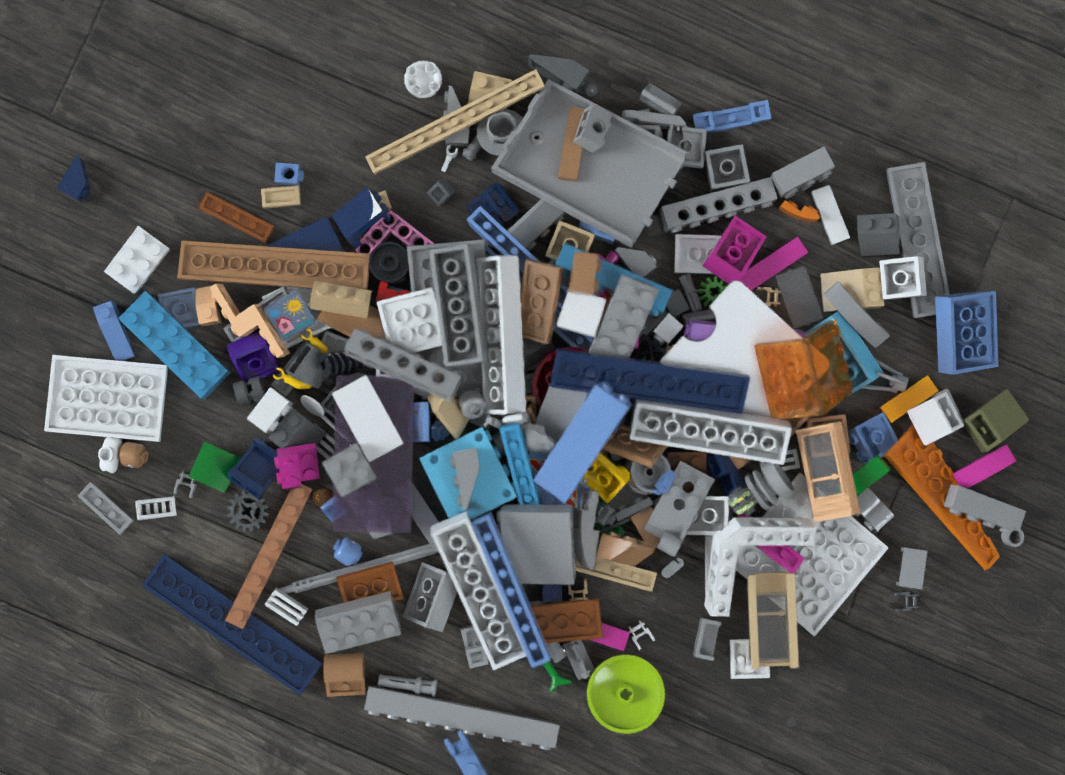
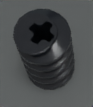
M342 350L331 353L326 352L320 356V368L324 377L336 376V374L340 376L343 373L347 375L350 372L354 374L363 366L362 362L345 355V351Z

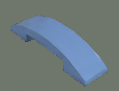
M768 100L716 112L708 111L693 114L695 128L705 129L707 133L744 127L771 119Z

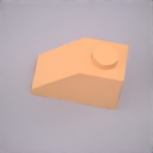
M211 286L196 289V310L201 326L222 323L219 305L211 296Z

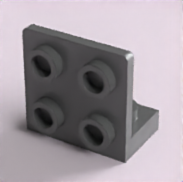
M626 485L609 502V506L615 510L614 515L617 521L653 504L648 495L634 494Z

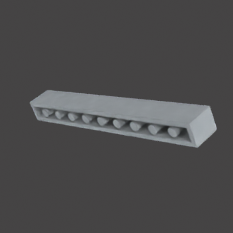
M370 685L368 688L364 710H368L370 715L379 716L380 713L387 714V718L396 720L399 717H403L410 723L422 721L425 722L426 726L436 727L437 725H442L444 729L455 731L456 728L462 729L463 733L474 735L475 732L482 733V737L493 739L494 736L502 737L501 741L510 743L513 740L521 741L520 744L524 746L537 744L540 745V749L551 750V747H556L560 726L558 722Z

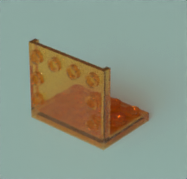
M836 319L827 321L803 339L765 342L754 345L771 418L781 419L824 415L853 393V384L849 379V367L845 361V350L841 343L840 328L837 325Z

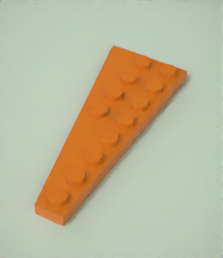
M912 425L884 454L885 458L984 570L989 569L1000 555L990 537L985 535L980 520L977 522L966 519L967 515L962 513L961 516L949 512V508L944 507L950 485L959 486L953 475V471L950 467L948 468L943 460L941 450L937 449L934 442L924 446L914 425Z

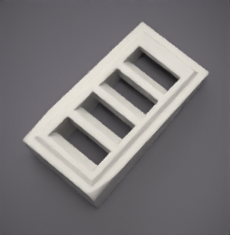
M524 412L505 416L503 422L506 425L520 423L521 428H523L524 424L530 422L529 413Z
M175 496L135 501L137 521L177 516ZM169 501L170 512L166 513L165 502ZM161 502L162 513H158L157 503ZM152 503L154 506V514L150 513V504ZM142 505L146 506V515L142 513Z

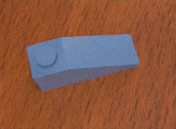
M109 301L93 307L99 326L115 361H125L135 357L124 324L118 319L120 313L116 303Z

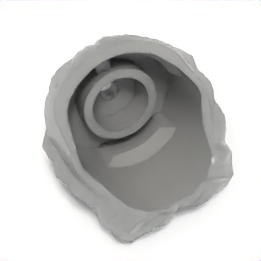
M530 422L523 425L521 429L527 450L549 454L554 449L556 441L545 434L543 426Z

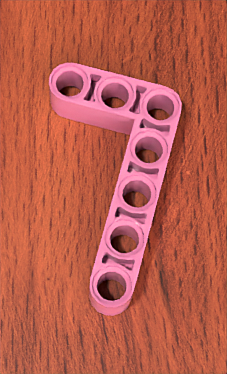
M390 211L388 214L394 217V222L387 225L384 223L385 218L377 221L360 240L362 245L356 251L361 253L363 246H369L371 249L368 254H371L373 249L379 244L384 243L391 234L406 246H414L415 241L418 239L423 240L424 245L434 243L396 213ZM402 228L409 229V234L405 237L399 235V231ZM375 231L382 232V237L378 240L372 238Z

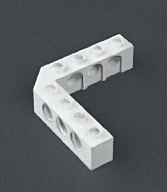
M734 517L728 522L729 525L715 533L713 535L704 604L709 615L729 616L739 545H814L816 527L809 518Z

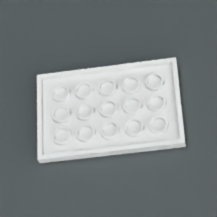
M52 355L44 431L160 442L168 366Z

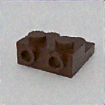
M667 451V461L670 464L671 471L674 472L681 461L707 475L706 452ZM685 482L683 484L684 492L693 491V483Z

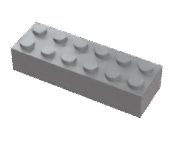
M465 244L430 250L445 367L488 362L473 246Z

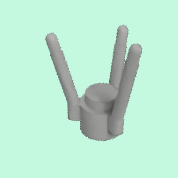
M875 359L879 366L892 373V376L877 372V375L889 380L891 387L865 385L862 388L891 391L893 393H897V391L904 392L908 384V377L903 376V373Z

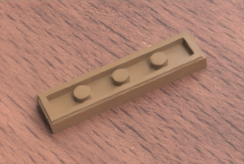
M570 107L558 173V179L575 182L578 180L583 148L573 143L585 110L584 108Z

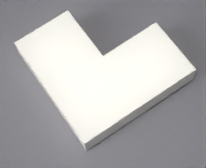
M750 639L730 640L731 679L770 678V666L751 669Z

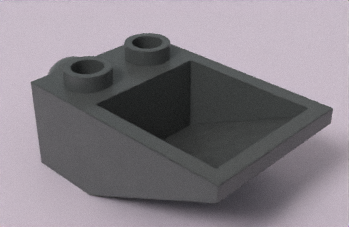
M530 54L528 57V66L530 68L536 69L539 74L565 87L569 91L578 94L583 89V93L587 97H593L597 94V85L594 82H586L589 70L575 60Z

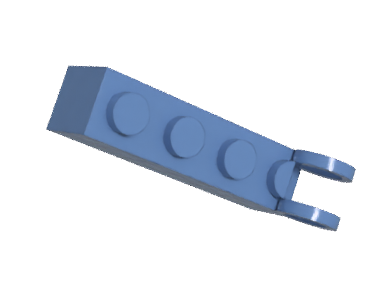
M462 730L458 732L460 740L451 744L448 738L444 740L450 754L455 758L464 775H488L470 740L464 735Z

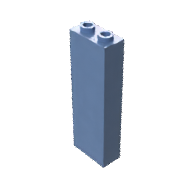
M599 382L594 386L533 480L563 502H567L632 405L628 402L629 399L621 393L618 395L605 382Z

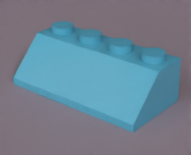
M839 312L834 313L805 332L806 337L810 339L816 351L826 359L828 363L827 369L846 397L879 377L877 372L884 373L857 331Z

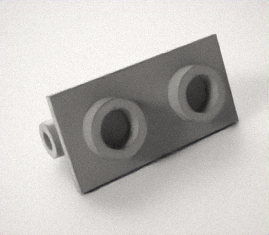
M582 640L563 644L577 679H585L591 676L595 669Z

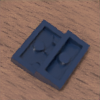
M498 182L466 205V209L470 214L474 213L481 206L502 227L520 213Z

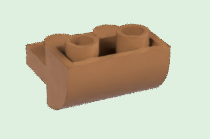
M364 653L325 655L324 683H326L327 697L366 695Z

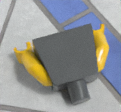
M306 329L310 333V337L305 338L301 334V338L305 341L309 340L310 344L306 342L286 370L288 374H285L284 369L278 367L276 369L282 372V376L278 377L273 374V377L278 380L284 379L285 383L296 389H309L312 386L319 388L322 383L331 385L334 381V376L324 377L320 368V356L329 352L328 348L317 337L314 338L312 336L313 334L310 329Z

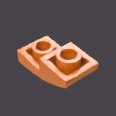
M785 200L779 207V210L802 221L816 222L821 217L818 215V211L811 206H804L799 211L798 206L792 201L787 202Z

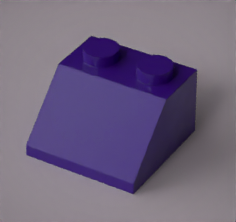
M259 331L227 344L230 359L241 379L245 382H248L249 378L257 376L264 378L280 371L276 369L279 365L269 349L268 341L263 339Z

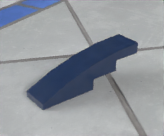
M706 452V463L713 479L720 481L726 497H730L729 494L740 486L742 488L747 487L729 456Z

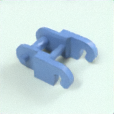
M673 471L663 473L655 484L659 491L655 489L653 492L656 495L666 493L675 479V473Z

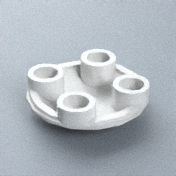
M418 61L407 68L405 85L412 95L418 98H428L439 91L442 84V75L433 62Z

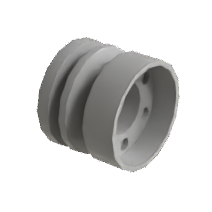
M766 462L761 467L764 475L754 470L753 476L751 474L745 476V481L757 502L765 510H769L772 508L771 503L773 505L778 504L776 494L785 500L794 494L795 490L790 479L779 464Z

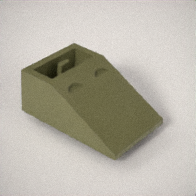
M1006 389L964 417L963 421L964 428L980 451L988 452L1027 423L1029 419L1010 391Z

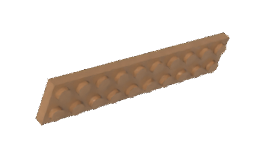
M181 241L177 278L180 280L286 286L312 289L314 281L368 290L370 254Z

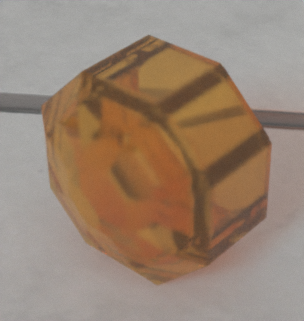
M318 489L313 493V502L318 507H321L332 498V494L327 489Z

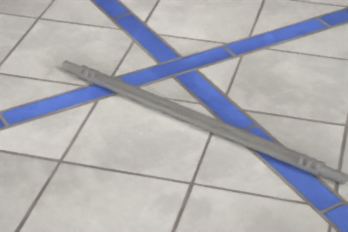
M497 524L498 529H501V524ZM430 544L295 581L292 582V585L278 589L286 594L292 592L296 594L337 582V576L391 561H393L394 565L433 555L436 552Z

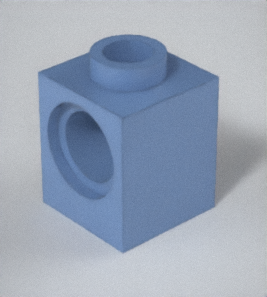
M276 163L274 182L277 185L300 186V181H303L304 170H301L299 164ZM294 171L293 178L286 179V172Z

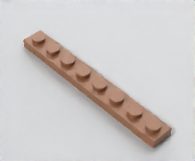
M303 484L299 487L291 488L225 621L244 629L313 489Z

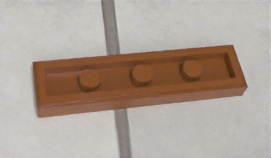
M206 192L198 207L199 210L264 243H267L275 226L209 192Z

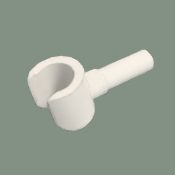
M448 145L446 148L447 156L441 169L443 172L446 171L451 159L457 156V148L454 153L449 152L451 145Z

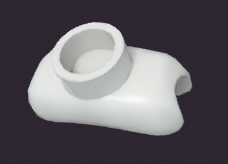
M107 437L104 440L103 446L98 452L100 469L102 471L116 472L119 461L118 450L122 446L121 438Z

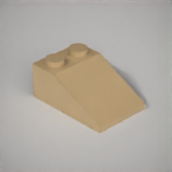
M880 268L820 274L823 312L837 311L824 293L838 281L851 293L852 297L863 309H875L884 306Z

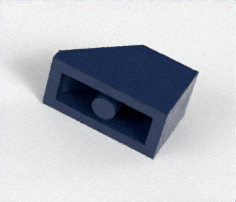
M75 156L57 189L81 203L82 200L88 197L91 186L84 160Z

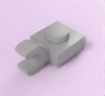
M483 414L479 418L470 420V423L485 429H490L491 425L496 428L506 425L503 419L494 417V414Z

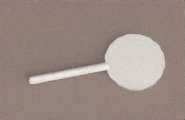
M306 395L301 397V403L309 412L321 417L346 441L350 440L347 435L324 415L323 407L315 399Z

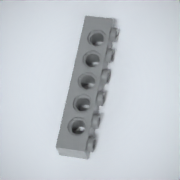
M769 177L662 206L659 212L665 232L671 230V233L682 231V227L685 226L694 228L700 226V222L703 221L712 223L718 221V217L725 216L726 218H731L737 215L736 212L743 211L744 213H749L758 206H761L762 209L773 206L777 196L772 179ZM751 192L758 194V201L751 198ZM733 197L739 198L741 205H735ZM715 202L721 203L723 210H717L714 206ZM696 208H703L705 215H699ZM678 212H684L687 219H679Z
M354 329L344 348L345 355L450 403L461 383V376L456 371L443 369L440 364L434 361L428 362L423 360L424 358L419 354L413 353L412 355L406 352L403 347L398 345L392 346L388 344L387 340L380 337L377 339L363 329L360 331ZM367 345H371L374 347L370 351H366L363 349ZM384 353H389L391 357L388 359H383L381 355ZM401 361L409 363L406 367L399 366ZM419 369H424L426 373L424 375H419L416 373V371ZM436 377H442L444 381L442 383H436L434 379Z

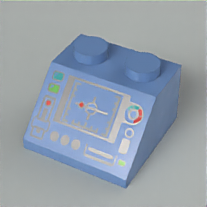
M407 403V408H403V419H407V427H403V438H407L408 443L431 442L430 403Z

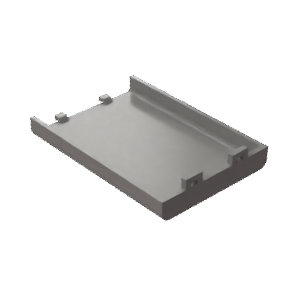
M548 79L544 85L545 88L539 94H536L529 104L528 112L515 132H511L504 143L501 154L491 168L492 173L625 245L632 247L645 225L648 228L653 222L650 217L669 186L672 189L677 181L674 178L683 165L687 152ZM594 104L611 113L610 122L612 124L608 132H606L604 146L593 153L583 148L577 182L558 179L570 107L586 109ZM535 136L540 137L538 140L534 139Z

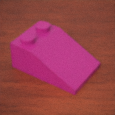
M734 216L702 266L728 284L733 281H740L762 246L766 236L737 216Z

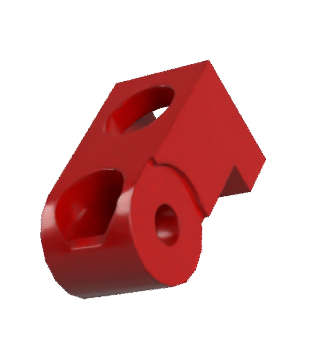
M380 281L376 301L409 294L410 292L407 290L396 291L388 289L389 284Z

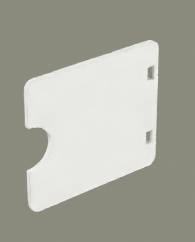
M733 281L709 306L716 317V327L713 334L703 341H692L682 336L661 359L660 363L749 375L750 382L743 413L781 419L826 370L828 363L823 356L740 281ZM808 373L812 377L803 386L800 381Z

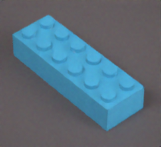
M566 243L563 245L555 266L562 267V276L567 278L568 275L572 276L575 252H586ZM601 261L600 272H596L595 279L599 280L597 292L603 293L606 291L611 294L610 297L612 298L621 275H627L659 288L649 315L654 317L657 315L661 316L673 290L607 261Z
M146 291L118 318L201 399L205 400L231 373L194 335Z

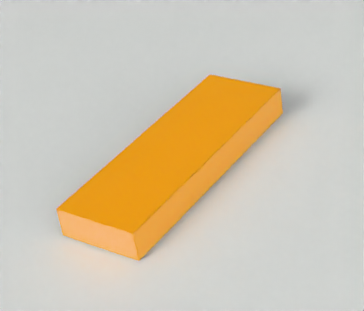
M927 375L879 408L884 412L888 421L892 423L907 413L908 410L937 393L938 389Z

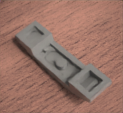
M839 281L824 293L848 323L875 348L890 336L860 306Z

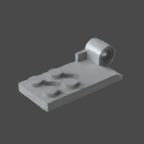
M681 461L674 471L675 479L666 493L661 495L644 527V530L661 538L656 548L673 557L680 548L688 528L715 480ZM685 482L693 483L694 489L692 492H684L683 484ZM676 499L684 501L685 506L683 509L676 510L673 503Z

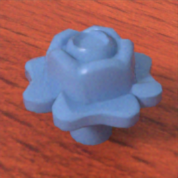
M436 420L430 428V437L434 438L435 442L444 440L449 435V430L441 421Z

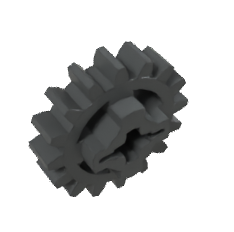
M245 490L242 491V496L236 493V500H229L232 506H227V509L231 510L227 517L233 518L230 524L237 523L236 529L242 526L243 532H246L248 527L251 532L254 531V526L260 529V522H267L264 516H269V513L265 512V509L269 508V506L263 504L266 499L258 500L251 494L247 495ZM245 498H252L255 502L248 503ZM237 504H238V505H239V512L236 514V507H237ZM245 506L247 508H252V510L250 511L251 516L249 514H244V512L246 511ZM260 508V516L258 518L257 510ZM248 519L251 524L242 523L241 520Z

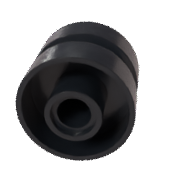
M384 242L376 246L371 252L369 267L379 282H386L389 286H396L403 283L409 277L408 253L401 245L394 242Z

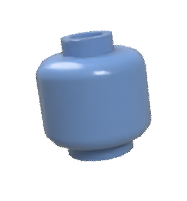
M349 537L344 538L342 541L338 539L333 546L335 550L334 558L346 566L355 565L363 553L361 545Z

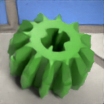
M717 276L714 277L713 282L708 277L706 278L707 284L705 282L700 284L704 289H699L698 293L704 295L699 297V300H707L704 303L705 307L709 302L712 304L718 297V295L711 296L712 292H710V289H717V294L720 295L728 286L722 285L724 283L722 279L718 283Z

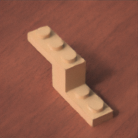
M214 284L210 287L212 298L221 306V312L230 321L231 329L235 335L246 337L260 328L259 333L263 339L268 341L269 349L274 356L280 358L290 353L261 304H253L240 313L223 284Z

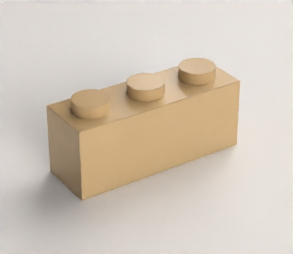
M314 281L310 309L367 319L371 291Z

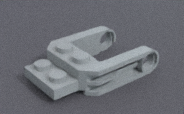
M634 110L622 111L621 118L635 125L660 126L661 129L668 130L666 141L687 152L686 159L680 170L683 166L703 168L707 130L689 128L684 120L676 115Z

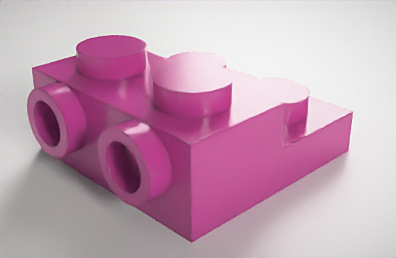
M315 443L277 449L278 457H274L275 468H279V472L276 473L277 484H281L282 489L301 486V481L320 479Z

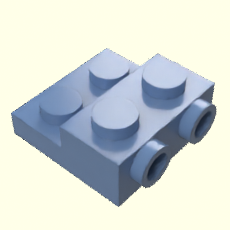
M884 412L848 430L849 442L855 445L858 451L857 458L860 462H864V464L877 454L883 457L898 440Z

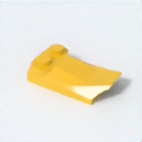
M600 453L582 480L587 478L586 484L592 490L599 492L598 496L608 504L630 480V473L623 466H615Z

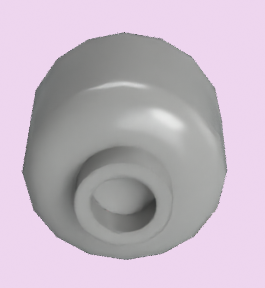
M469 390L464 392L459 398V407L467 418L476 419L486 411V402L478 391Z

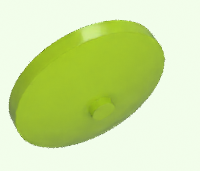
M624 654L608 658L594 670L588 682L587 701L593 716L605 728L617 733H635L647 728L657 719L664 705L665 689L660 674L653 665L638 656Z

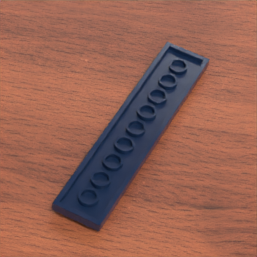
M557 348L551 388L590 393L597 383L605 382L613 388L612 391L618 395L621 393L630 399L742 414L750 376Z
M166 554L162 555L142 584V587L299 695L303 693L323 664V662L252 613L244 629L225 621L235 601Z

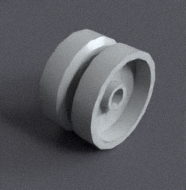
M662 454L652 468L628 459L624 467L630 473V480L625 485L631 492L637 495L653 494V490L659 491L655 484L661 475L671 471L670 464Z

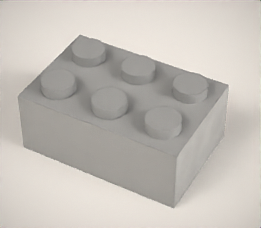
M822 147L773 172L770 177L778 199L784 197L786 200L794 196L798 189L801 188L804 191L811 187L816 180L821 182L827 179L832 174L831 171L835 165L825 147Z

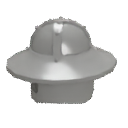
M503 109L481 120L477 127V139L481 147L488 153L499 156L503 150L504 143L511 132H515L523 117L515 111Z

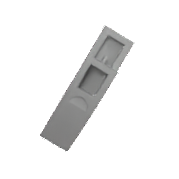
M582 488L580 507H573L575 553L580 566L594 569L597 544L599 543V531L593 529L596 521L595 513L599 502V492Z

